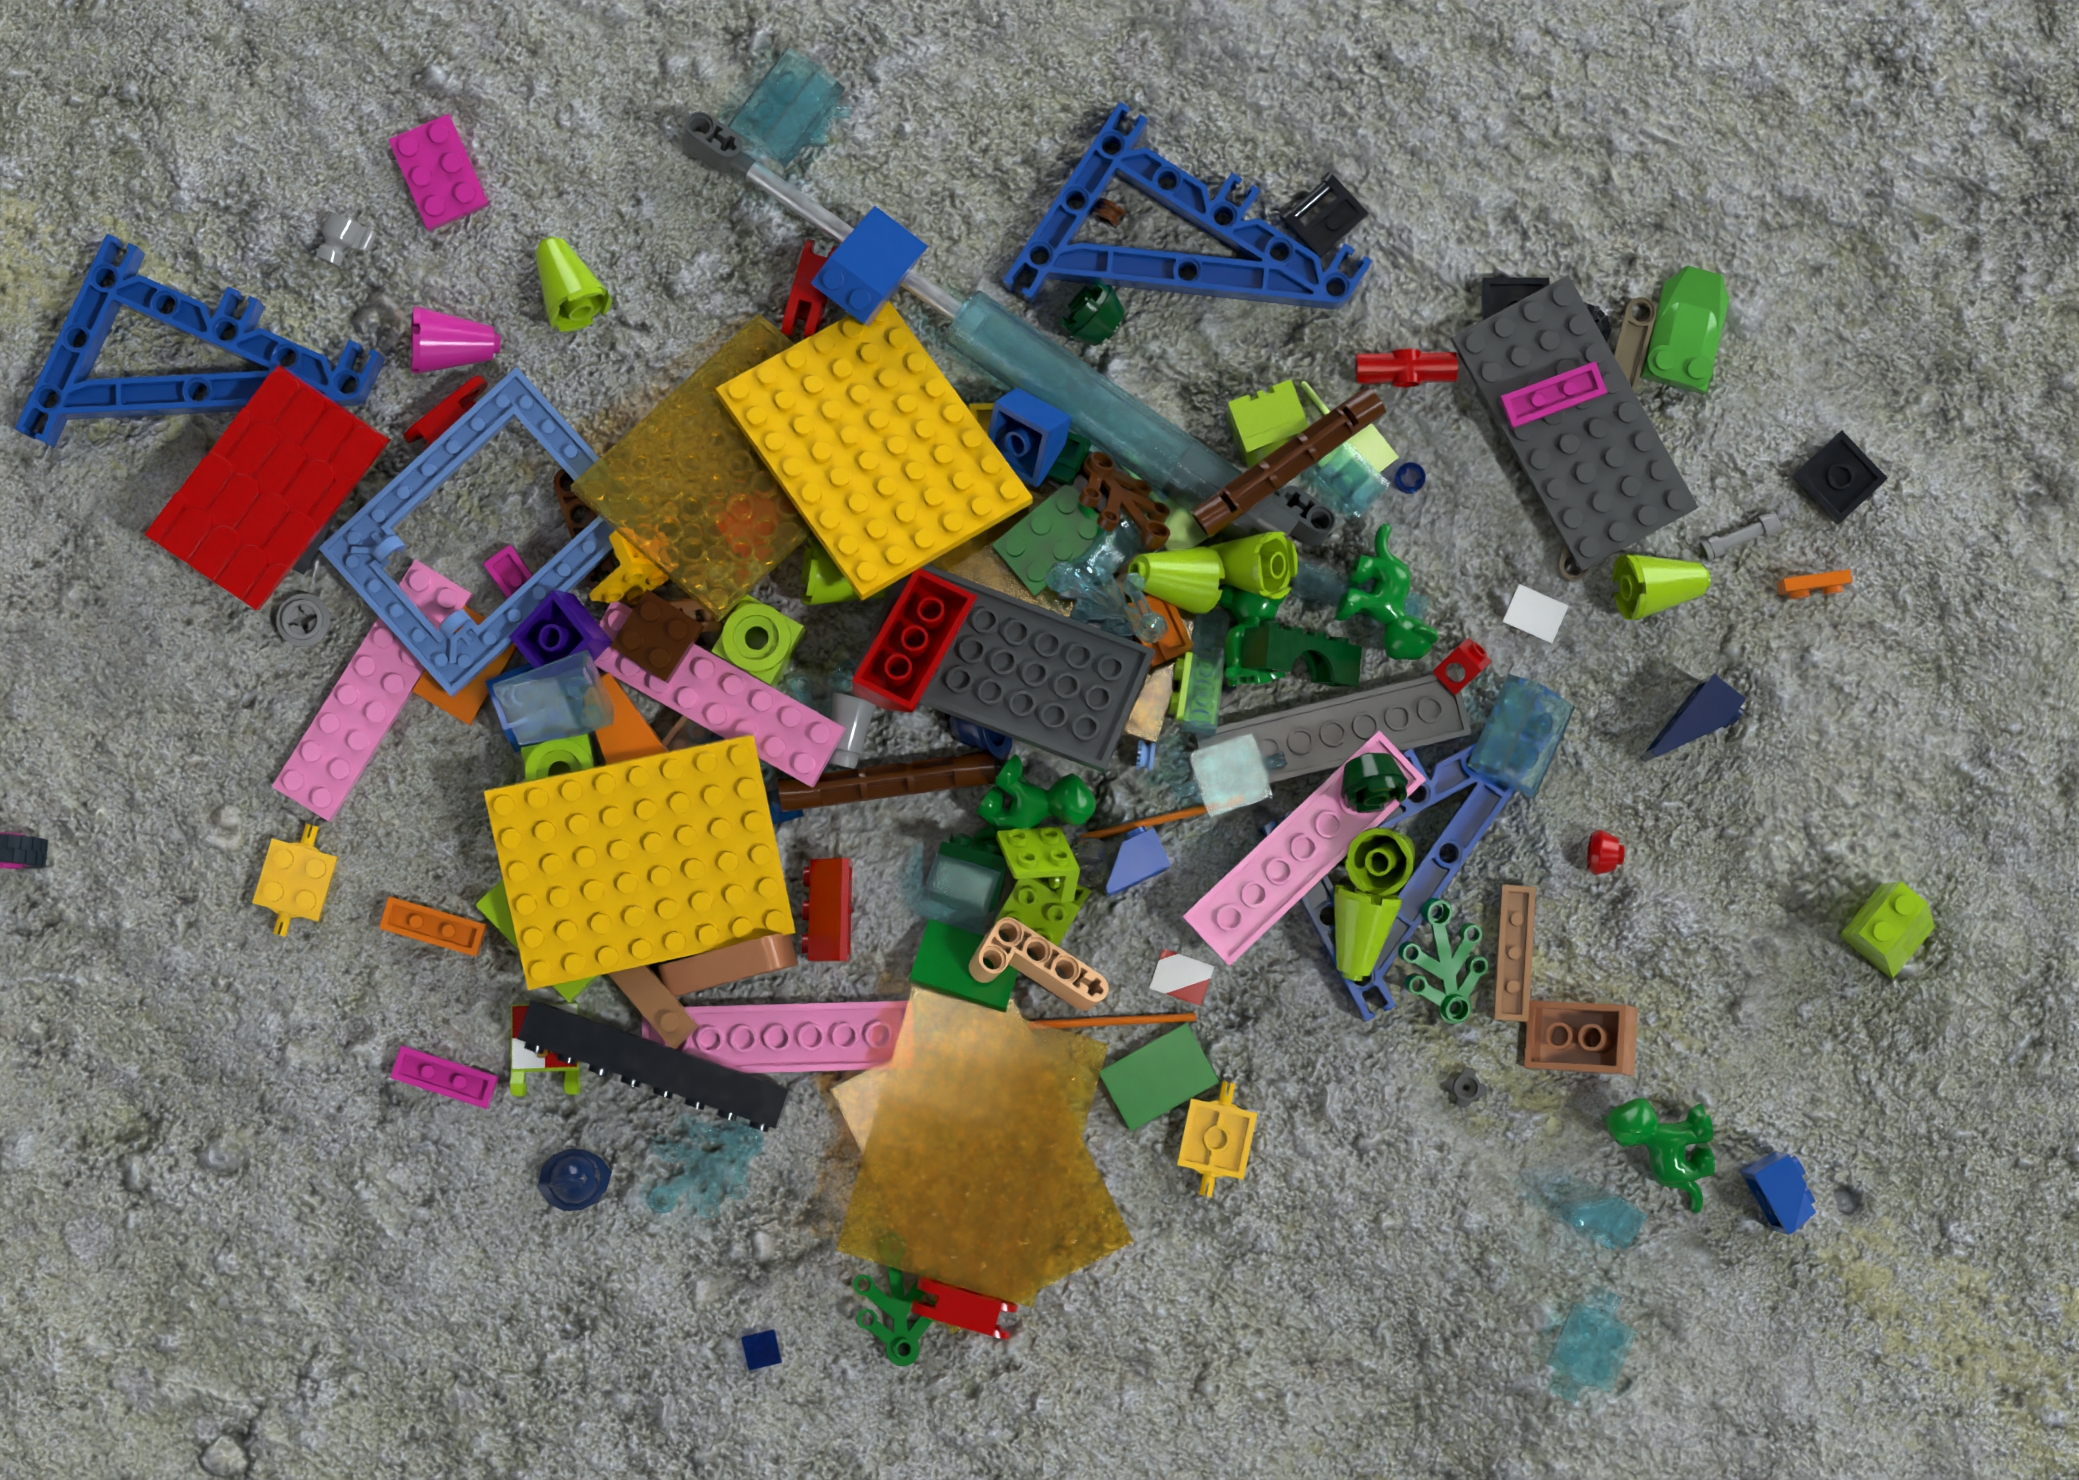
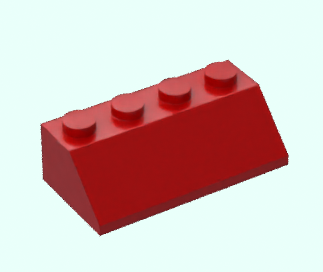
M921 568L915 570L852 679L854 695L884 710L913 713L973 607L977 595Z

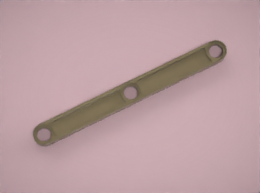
M1646 297L1634 298L1626 306L1613 351L1615 359L1635 393L1656 317L1655 304ZM1641 304L1648 309L1649 317L1646 321L1640 322L1632 317L1631 309L1634 305ZM1563 543L1557 563L1558 574L1567 582L1574 583L1580 581L1587 575L1589 568L1582 571L1579 575H1569L1564 569V563L1566 559L1572 557Z

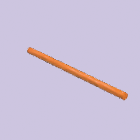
M1241 795L1081 834V842L1132 831L1141 826L1149 827L1244 804V798Z
M1196 1013L1027 1021L1028 1029L1191 1022L1196 1021Z

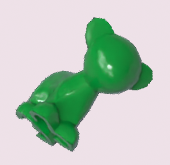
M1382 524L1378 528L1374 539L1376 557L1360 554L1359 560H1354L1347 577V583L1354 586L1362 585L1368 579H1372L1375 584L1370 594L1349 587L1348 592H1344L1339 600L1334 620L1344 621L1351 618L1355 613L1366 614L1385 625L1382 641L1386 656L1395 660L1421 659L1428 654L1433 643L1439 639L1436 629L1430 627L1423 620L1406 614L1405 600L1411 587V573L1405 563L1390 553L1387 542L1392 527L1389 524Z
M1227 584L1220 585L1218 590L1223 591L1218 603L1230 611L1233 617L1240 623V625L1233 627L1227 633L1224 640V656L1227 666L1224 674L1227 678L1228 686L1235 687L1238 684L1253 683L1258 685L1271 682L1272 679L1285 677V672L1263 673L1244 669L1241 666L1245 627H1259L1260 621H1272L1286 595L1280 599H1267Z
M1014 754L1007 761L994 782L999 788L1012 795L1014 799L1009 809L1004 808L1003 794L994 786L987 793L976 811L989 826L979 830L972 839L984 842L985 840L996 839L998 831L1036 829L1041 821L1049 815H1054L1067 824L1083 825L1094 814L1096 800L1082 779L1073 773L1058 778L1048 790L1030 783L1023 777L1022 761L1019 756Z
M1636 1098L1617 1105L1610 1111L1608 1116L1602 1117L1608 1134L1618 1145L1632 1147L1644 1144L1647 1147L1650 1171L1656 1183L1663 1187L1684 1190L1690 1199V1211L1693 1213L1701 1212L1703 1195L1695 1180L1715 1174L1714 1156L1707 1143L1713 1140V1126L1710 1114L1706 1115L1702 1103L1692 1107L1688 1112L1686 1120L1678 1123H1658L1655 1109L1645 1098ZM1696 1144L1692 1148L1690 1156L1685 1157V1146Z

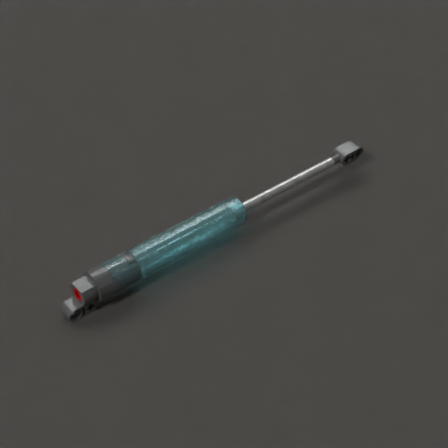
M694 112L688 116L683 133L684 148L708 166L720 173L737 171L840 244L854 230V228L742 151L741 138L718 120L705 112ZM694 132H702L704 135H697ZM913 269L900 284L951 320L944 335L946 344L1014 390L1018 387L1071 416L1070 430L1077 435L1088 438L1093 446L1109 455L1113 460L1172 499L1188 512L1244 473L983 291L979 290L972 293L962 304ZM1289 486L1284 488L1278 496L1272 493L1220 530L1219 533L1232 541L1270 531H1280L1286 534L1283 535L1286 540L1292 534L1309 546H1318L1326 540L1336 521L1334 513L1324 504L1302 489ZM1311 522L1319 524L1322 529L1315 528Z

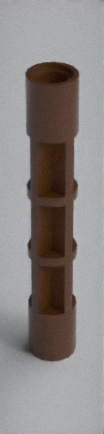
M1369 386L1364 387L1190 510L1192 517L1208 538L1212 537L1384 415L1386 409L1382 401Z
M989 751L961 754L960 757L953 755L823 773L820 775L814 788L794 777L778 779V789L782 812L995 784L996 778L993 756Z

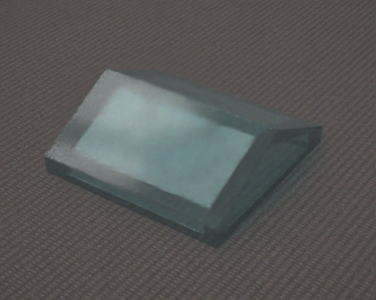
M936 851L916 915L981 935L1001 872L968 861L940 855Z

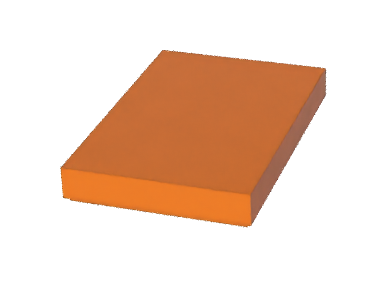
M462 607L478 626L486 619L468 607ZM464 625L457 628L454 633L459 631ZM514 643L510 645L455 697H451L427 669L424 670L412 692L471 726L490 695L485 681L503 674L518 648Z

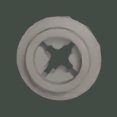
M311 594L291 596L281 605L277 614L279 633L287 642L298 647L313 646L320 640L325 639V635L331 627L330 611L321 599ZM300 608H302V611L307 616H317V618L308 623L309 633L301 625L291 626V624L301 619Z

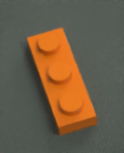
M388 896L379 929L475 957L479 955L487 924Z

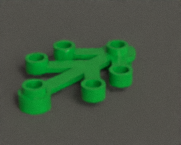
M1431 898L1424 904L1422 916L1427 923L1431 924L1437 960L1423 953L1421 948L1411 941L1403 942L1399 946L1398 955L1403 961L1411 964L1415 963L1440 978L1444 993L1428 985L1426 978L1417 973L1408 975L1404 985L1408 992L1414 995H1422L1437 1004L1438 1013L1442 1020L1449 1024H1459L1469 1017L1471 1004L1468 997L1480 976H1483L1489 967L1488 961L1480 955L1473 954L1467 958L1474 944L1481 940L1482 930L1479 926L1470 922L1463 924L1459 930L1461 940L1451 955L1446 924L1452 918V907L1442 899ZM1437 905L1438 911L1436 915L1431 916L1432 908ZM1473 928L1474 935L1472 938L1468 939L1467 933L1470 929ZM1413 947L1414 952L1412 956L1407 958V950ZM1466 960L1465 968L1468 972L1459 986H1457L1456 975ZM1480 960L1479 969L1474 971V963ZM1419 979V987L1413 990V982ZM1456 1001L1455 1010L1450 1012L1451 1004Z
M889 1232L879 1238L877 1250L880 1256L887 1260L890 1298L874 1285V1281L870 1276L865 1274H859L853 1279L852 1288L857 1294L865 1295L892 1318L894 1333L877 1321V1314L871 1309L864 1308L859 1310L855 1321L860 1328L869 1330L886 1344L885 1352L890 1362L897 1366H908L919 1355L920 1347L918 1340L933 1321H937L920 1316L908 1330L907 1315L911 1312L912 1301L920 1300L925 1294V1291L917 1288L919 1277H924L925 1273L929 1270L934 1272L936 1280L940 1281L941 1275L935 1267L926 1266L922 1268L919 1272L918 1280L904 1296L901 1256L906 1251V1242L901 1235ZM891 1240H895L898 1243V1250L895 1253H890L887 1248ZM862 1278L867 1279L869 1283L865 1291H860L857 1286L858 1281ZM934 1300L927 1301L929 1303L936 1304V1301ZM868 1312L872 1316V1321L869 1325H863L861 1323V1316ZM901 1343H906L909 1347L908 1353L901 1356L898 1353V1346Z

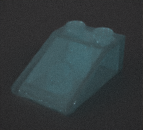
M588 649L498 682L492 686L519 745L581 736L611 725L614 722V705Z

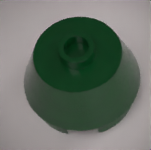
M1095 279L1093 283L1095 285L1094 288L1090 289L1087 286L1082 288L1068 305L1071 308L1068 318L1066 319L1063 316L1059 320V325L1067 331L1068 337L1092 346H1097L1105 339H1110L1118 331L1119 323L1125 313V309L1110 284L1105 285L1100 279Z
M1365 753L1345 764L1340 795L1345 799L1347 809L1356 806L1358 813L1385 810L1384 803L1394 799L1402 803L1407 798L1406 785L1408 780L1390 754Z

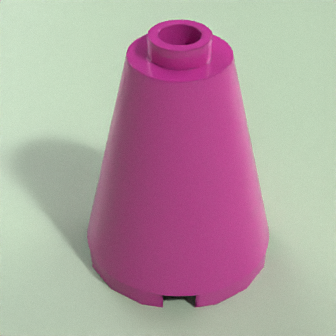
M413 306L411 321V349L413 353L411 356V374H420L493 360L494 353L500 354V334L494 333L493 326Z

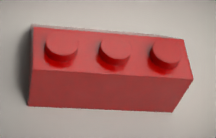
M849 858L810 859V867L804 866L803 884L804 887H809V900H803V920L809 921L808 934H802V954H808V961L850 962L853 861Z

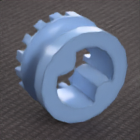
M1139 740L1137 754H1140V756L1136 758L1135 770L1146 767L1148 771L1152 772L1156 742L1152 741L1147 745L1143 740Z

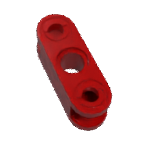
M806 240L781 328L782 334L792 336L798 319L807 321L804 339L819 331L828 296L810 283L838 248L837 246L833 245L828 256L824 257L813 253L815 240Z
M482 375L471 378L414 423L404 433L403 438L405 441L412 443L424 437L429 443L424 448L426 450L476 404L474 399L486 389L487 381Z
M919 1277L917 1288L938 1295L936 1304L913 1300L910 1308L911 1312L996 1338L1009 1339L1011 1332L996 1323L1000 1311L1016 1313L1018 1309L1016 1303L936 1279Z

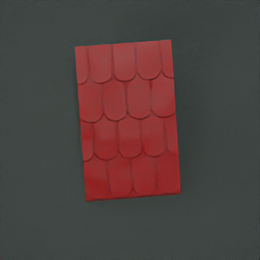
M278 365L268 375L247 405L240 410L208 455L201 460L144 535L253 609L260 610L391 439L283 366Z

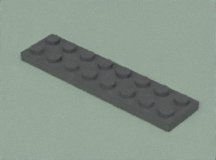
M1456 669L1446 671L1449 679L1456 682L1459 681ZM1433 674L1197 731L1194 734L1210 798L1341 767L1379 730L1400 752L1469 736L1472 734L1462 692L1460 691L1454 695Z

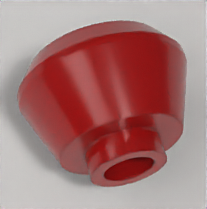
M1598 829L1591 833L1587 850V869L1593 875L1615 871L1617 865L1623 864L1624 845L1619 844L1617 837Z

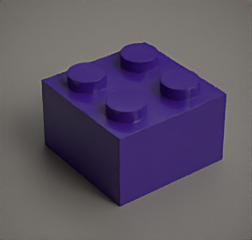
M552 590L509 636L548 686L567 689L612 643V640L573 593Z

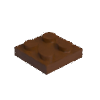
M646 589L610 646L661 680L669 683L705 626Z

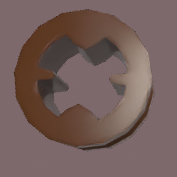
M1100 198L1098 200L1099 207L1093 209L1092 215L1104 224L1117 228L1119 225L1117 220L1125 215V211L1112 201Z

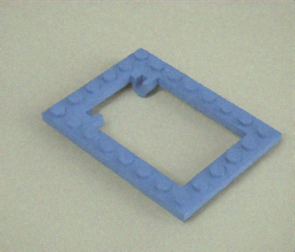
M515 367L319 547V550L451 697H455L513 644L509 636L552 590L569 592L614 551L608 537L616 529L636 531L652 515L522 371ZM517 417L600 508L602 513L479 626L461 609L447 617L439 626L440 630H438L384 570L391 563L388 559L389 555L395 551L402 553L407 548L392 530L512 419ZM464 625L459 631L454 633L457 628Z

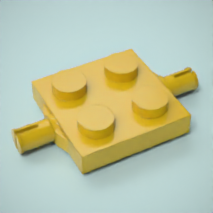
M305 823L300 842L287 843L271 839L252 903L268 907L278 914L274 930L272 931L273 934L279 935L280 933V936L286 937L291 918L303 917L317 922L320 921L339 857L322 853L313 846L319 829L317 826Z
M1222 1081L1218 1101L1206 1102L1190 1099L1177 1165L1195 1169L1203 1174L1198 1192L1199 1195H1205L1208 1183L1206 1196H1213L1216 1177L1229 1176L1244 1180L1257 1113L1240 1109L1231 1104L1235 1083L1229 1084L1226 1095L1228 1082Z

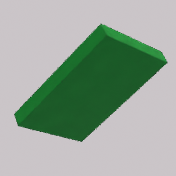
M929 919L908 982L1005 1013L1018 970L1008 964L993 981L988 983L976 981L969 972V963L984 936ZM983 958L984 965L989 969H994L993 963L989 959Z
M1187 1023L1098 1071L1130 1131L1219 1083L1217 1076Z

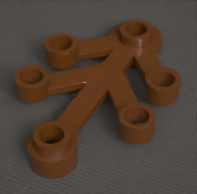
M1093 452L1090 456H1087L1082 467L1089 479L1087 486L1083 488L1079 496L1080 503L1088 508H1096L1102 498V494L1099 491L1101 483L1109 491L1105 509L1101 511L1097 519L1099 527L1106 531H1114L1120 521L1118 513L1121 506L1141 531L1140 542L1146 549L1156 551L1164 547L1170 536V530L1164 524L1170 514V510L1163 503L1147 499L1152 491L1151 486L1144 480L1132 478L1115 470L1114 460L1103 452ZM1120 485H1123V486L1128 487V488H1130V489L1127 490V489L1121 487ZM1139 508L1148 511L1147 517L1150 520H1147V518L1143 515Z

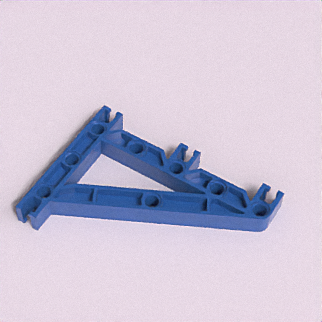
M1119 102L1003 279V288L1014 293L1017 289L1014 286V282L1023 270H1027L1032 275H1035L1036 278L1030 289L1028 290L1023 287L1020 291L1023 294V300L1030 305L1048 279L1093 284L1095 279H1100L1105 285L1110 284L1116 287L1323 309H1339L1348 302L1370 268L1373 260L1364 256L1356 264L1359 270L1352 278H1348L1337 269L1343 258L1347 260L1349 255L1352 256L1355 250L1344 243L1326 272H1323L1320 258L1314 252L1260 218L1243 221L1259 195L1260 189L1254 185H1251L1244 194L1247 198L1241 206L1236 207L1231 202L1226 201V198L1231 189L1235 190L1241 183L1242 178L1231 172L1215 199L1210 201L1207 185L1147 147L1133 150L1147 128L1148 119L1140 114L1133 124L1135 126L1128 136H1123L1115 128L1121 118L1125 119L1130 108ZM1113 142L1119 146L1120 151L1114 155H1109L1103 151L1102 147L1106 143ZM1118 176L1249 260L1082 242L1070 244L1114 177ZM1162 178H1171L1176 186L1171 190H1164L1158 185V181ZM1072 197H1078L1084 201V206L1078 210H1073L1067 206L1066 202ZM1218 213H1226L1230 216L1232 222L1226 226H1221L1215 222L1214 216ZM1274 248H1281L1286 251L1287 258L1283 261H1276L1271 257L1270 251ZM1035 252H1043L1049 259L1045 264L1037 265L1031 261L1030 257ZM1188 267L1195 271L1196 277L1190 281H1185L1179 277L1178 271ZM1330 283H1337L1342 287L1343 294L1338 297L1331 296L1327 292L1326 286Z
M107 233L18 420L15 430L55 448L67 420L240 412L268 375L278 365L283 366L284 357L290 353L296 354V362L291 367L284 368L342 407L357 406L368 398L385 358L379 352L370 349L368 354L371 357L363 371L358 374L353 371V367L358 354L362 355L364 349L361 347L362 345L348 340L338 364L334 368L333 363L322 354L265 329H255L266 306L254 297L249 296L247 300L249 305L240 320H235L232 317L238 301L242 302L244 297L240 294L241 292L227 286L214 314L213 310L201 301L144 276H136L146 254L133 244L128 243L126 247L128 252L120 266H113L118 249L122 250L124 244L119 238ZM110 274H115L114 283L110 287L103 288L104 278ZM172 300L175 301V309L169 314H163L165 303ZM121 306L268 370L87 379ZM229 327H235V336L231 340L224 341L222 337L223 332ZM81 334H86V343L80 348H75V339ZM348 380H356L357 387L355 391L351 394H344L343 385ZM207 387V396L201 401H195L194 396L197 389ZM58 394L57 404L52 408H47L46 402L49 396ZM46 414L48 419L42 435L37 432L34 433L33 430L41 416Z
M1531 686L1515 694L1518 700L1524 697L1531 717L1524 721L1518 718L1510 703L1515 701L1513 696L1499 702L1497 706L1512 734L1500 730L1437 763L1432 767L1429 779L1412 748L1402 753L1426 779L1419 786L1423 790L1424 798L1421 803H1413L1407 797L1377 827L1389 828L1470 784H1473V787L1415 867L1408 882L1396 894L1399 898H1402L1400 910L1369 976V980L1364 986H1358L1352 980L1343 978V972L1336 969L1335 924L1326 926L1320 921V912L1324 907L1334 909L1335 889L1327 874L1299 900L1363 1022L1375 1018L1374 1012L1368 1011L1361 995L1363 991L1369 990L1373 986L1385 1003L1382 1005L1384 1012L1397 1006L1382 976L1397 957L1399 946L1409 940L1424 919L1422 908L1426 901L1431 898H1438L1550 741L1553 733L1551 722ZM1533 723L1541 728L1542 735L1540 740L1533 741L1527 737L1526 727L1528 724ZM1474 754L1482 759L1483 767L1480 772H1473L1467 767L1466 760L1469 755ZM1291 811L1290 813H1288V814L1284 815L1283 817L1279 818L1280 821H1281V823H1282L1293 811ZM1275 821L1261 828L1265 837L1277 826ZM1442 845L1452 846L1455 850V859L1452 863H1445L1440 859L1439 849Z

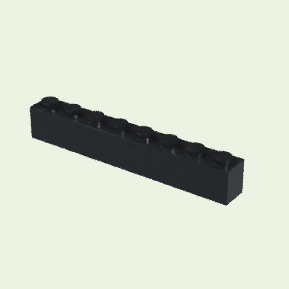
M537 1000L530 1001L517 1038L525 1042L524 1048L539 1054H543L545 1049L558 1053L556 1059L571 1065H575L577 1060L590 1064L589 1071L606 1077L609 1071L622 1075L620 1082L637 1088L640 1087L641 1082L654 1087L652 1091L654 1094L672 1099L673 1094L685 1097L684 1104L700 1110H704L705 1105L718 1109L716 1115L732 1121H736L737 1116L750 1120L749 1127L767 1133L769 1127L778 1128L791 1091L790 1088L678 1049H673L661 1043Z

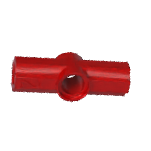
M1398 349L1391 353L1356 354V384L1392 383L1394 387H1415L1422 383L1457 381L1458 359L1456 352L1421 353L1418 349Z

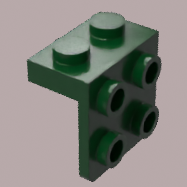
M960 832L945 833L938 854L940 856L931 889L932 897L989 913L994 912L998 904L1007 862L999 843L991 840H985L984 842L974 840L969 835Z

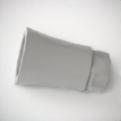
M832 692L830 720L845 727L846 730L828 763L853 769L856 768L858 753H862L864 740L871 718L877 707L876 705L862 698Z

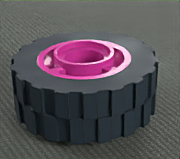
M0 832V868L46 867L48 840L29 837L24 834Z

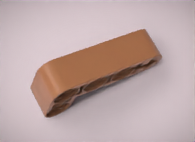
M780 933L657 966L661 982L674 997L752 976L798 965L791 934L783 936Z

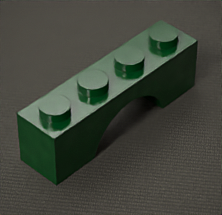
M1260 621L1259 627H1245L1241 668L1263 673L1290 672L1294 661L1300 656L1308 668L1311 683L1330 687H1359L1362 647L1349 644L1348 638L1329 637V639H1326V633L1309 631L1303 634V628L1284 626L1283 629H1280V623Z

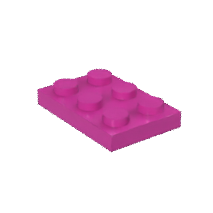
M449 113L388 139L429 232L490 206Z

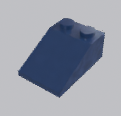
M1716 674L1701 680L1640 759L1647 762L1721 727L1726 729L1729 725H1734L1745 711L1741 706L1746 698Z

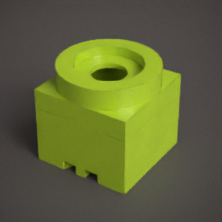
M1291 379L1271 386L1269 392H1264L1262 389L1257 391L1251 398L1250 395H1246L1229 401L1224 413L1243 463H1247L1249 469L1309 427Z
M744 593L735 611L727 619L723 632L711 652L769 686L776 688L807 631L803 625Z
M588 733L551 739L543 743L521 747L526 781L600 766L595 739Z

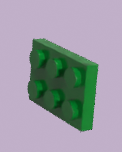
M1063 485L992 544L994 550L1034 597L1112 534V531H1106L1099 527L1097 524L1099 516L1092 508L1085 507L1080 503V493L1074 486Z

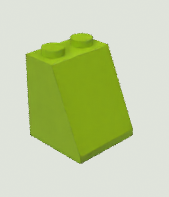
M1902 881L1881 884L1839 936L1889 978L1893 979L1932 932L1935 925L1928 903Z

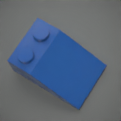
M874 206L829 257L810 284L869 327L929 246Z

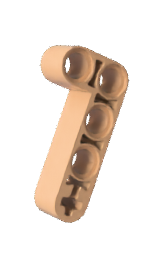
M1011 917L1000 919L986 933L969 963L971 976L981 983L993 981L1009 964L1082 1011L1094 1008L1107 996L1109 990L1108 983L1101 974ZM999 931L1005 932L1010 942L1003 941L999 936ZM1027 949L1036 953L1038 961L1028 956ZM983 958L989 959L993 963L994 969L987 968L983 963ZM1055 968H1060L1061 970H1063L1066 975V979L1060 978L1057 975Z

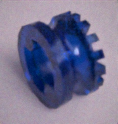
M1408 462L1403 464L1395 474L1394 482L1396 487L1405 494L1418 492L1425 483V471L1417 463ZM1408 469L1414 470L1419 475V479L1414 482L1413 487L1406 486L1401 480V477L1405 476Z

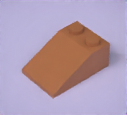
M1530 1000L1529 1019L1526 1028L1524 1068L1634 1076L1638 1008L1619 1004Z

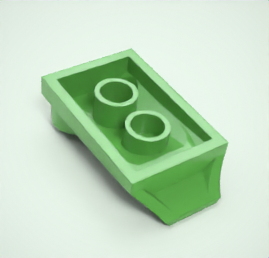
M1685 266L1677 275L1665 281L1640 378L1702 395L1707 392L1709 380L1713 375V364L1730 299L1725 288L1723 275Z

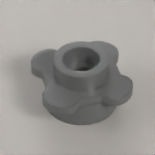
M1470 1067L1464 1068L1462 1074L1456 1078H1449L1446 1082L1447 1090L1454 1093L1458 1106L1463 1108L1468 1107L1471 1101L1477 1097H1483L1487 1090L1486 1086L1480 1083L1476 1077V1071ZM1465 1084L1469 1085V1090L1467 1091L1463 1089Z

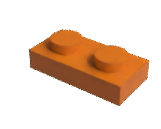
M1847 569L1784 578L1777 582L1778 595L1789 594L1790 600L1810 597L1809 591L1822 590L1823 595L1843 592L1842 587L1852 583L1851 571Z

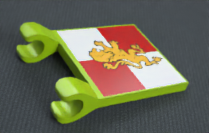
M579 1003L548 1004L579 1015ZM529 1004L511 1005V1095L516 1097L526 1096V1072L565 1071V1093L569 1095L580 1094V1061L577 1060L575 1065H571L557 1060L558 1053L545 1049L543 1054H539L525 1049V1042L517 1038Z

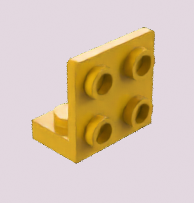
M616 529L608 537L614 548L615 556L621 565L589 593L590 599L606 603L619 601L620 603L637 605L646 589L652 591L657 586L665 583L669 579L668 576L679 567L663 533Z

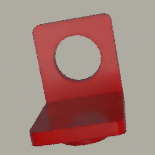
M1468 638L1433 670V673L1456 695L1491 663V660L1479 644ZM1458 663L1463 666L1465 670L1463 680L1456 682L1449 679L1446 673L1449 664Z

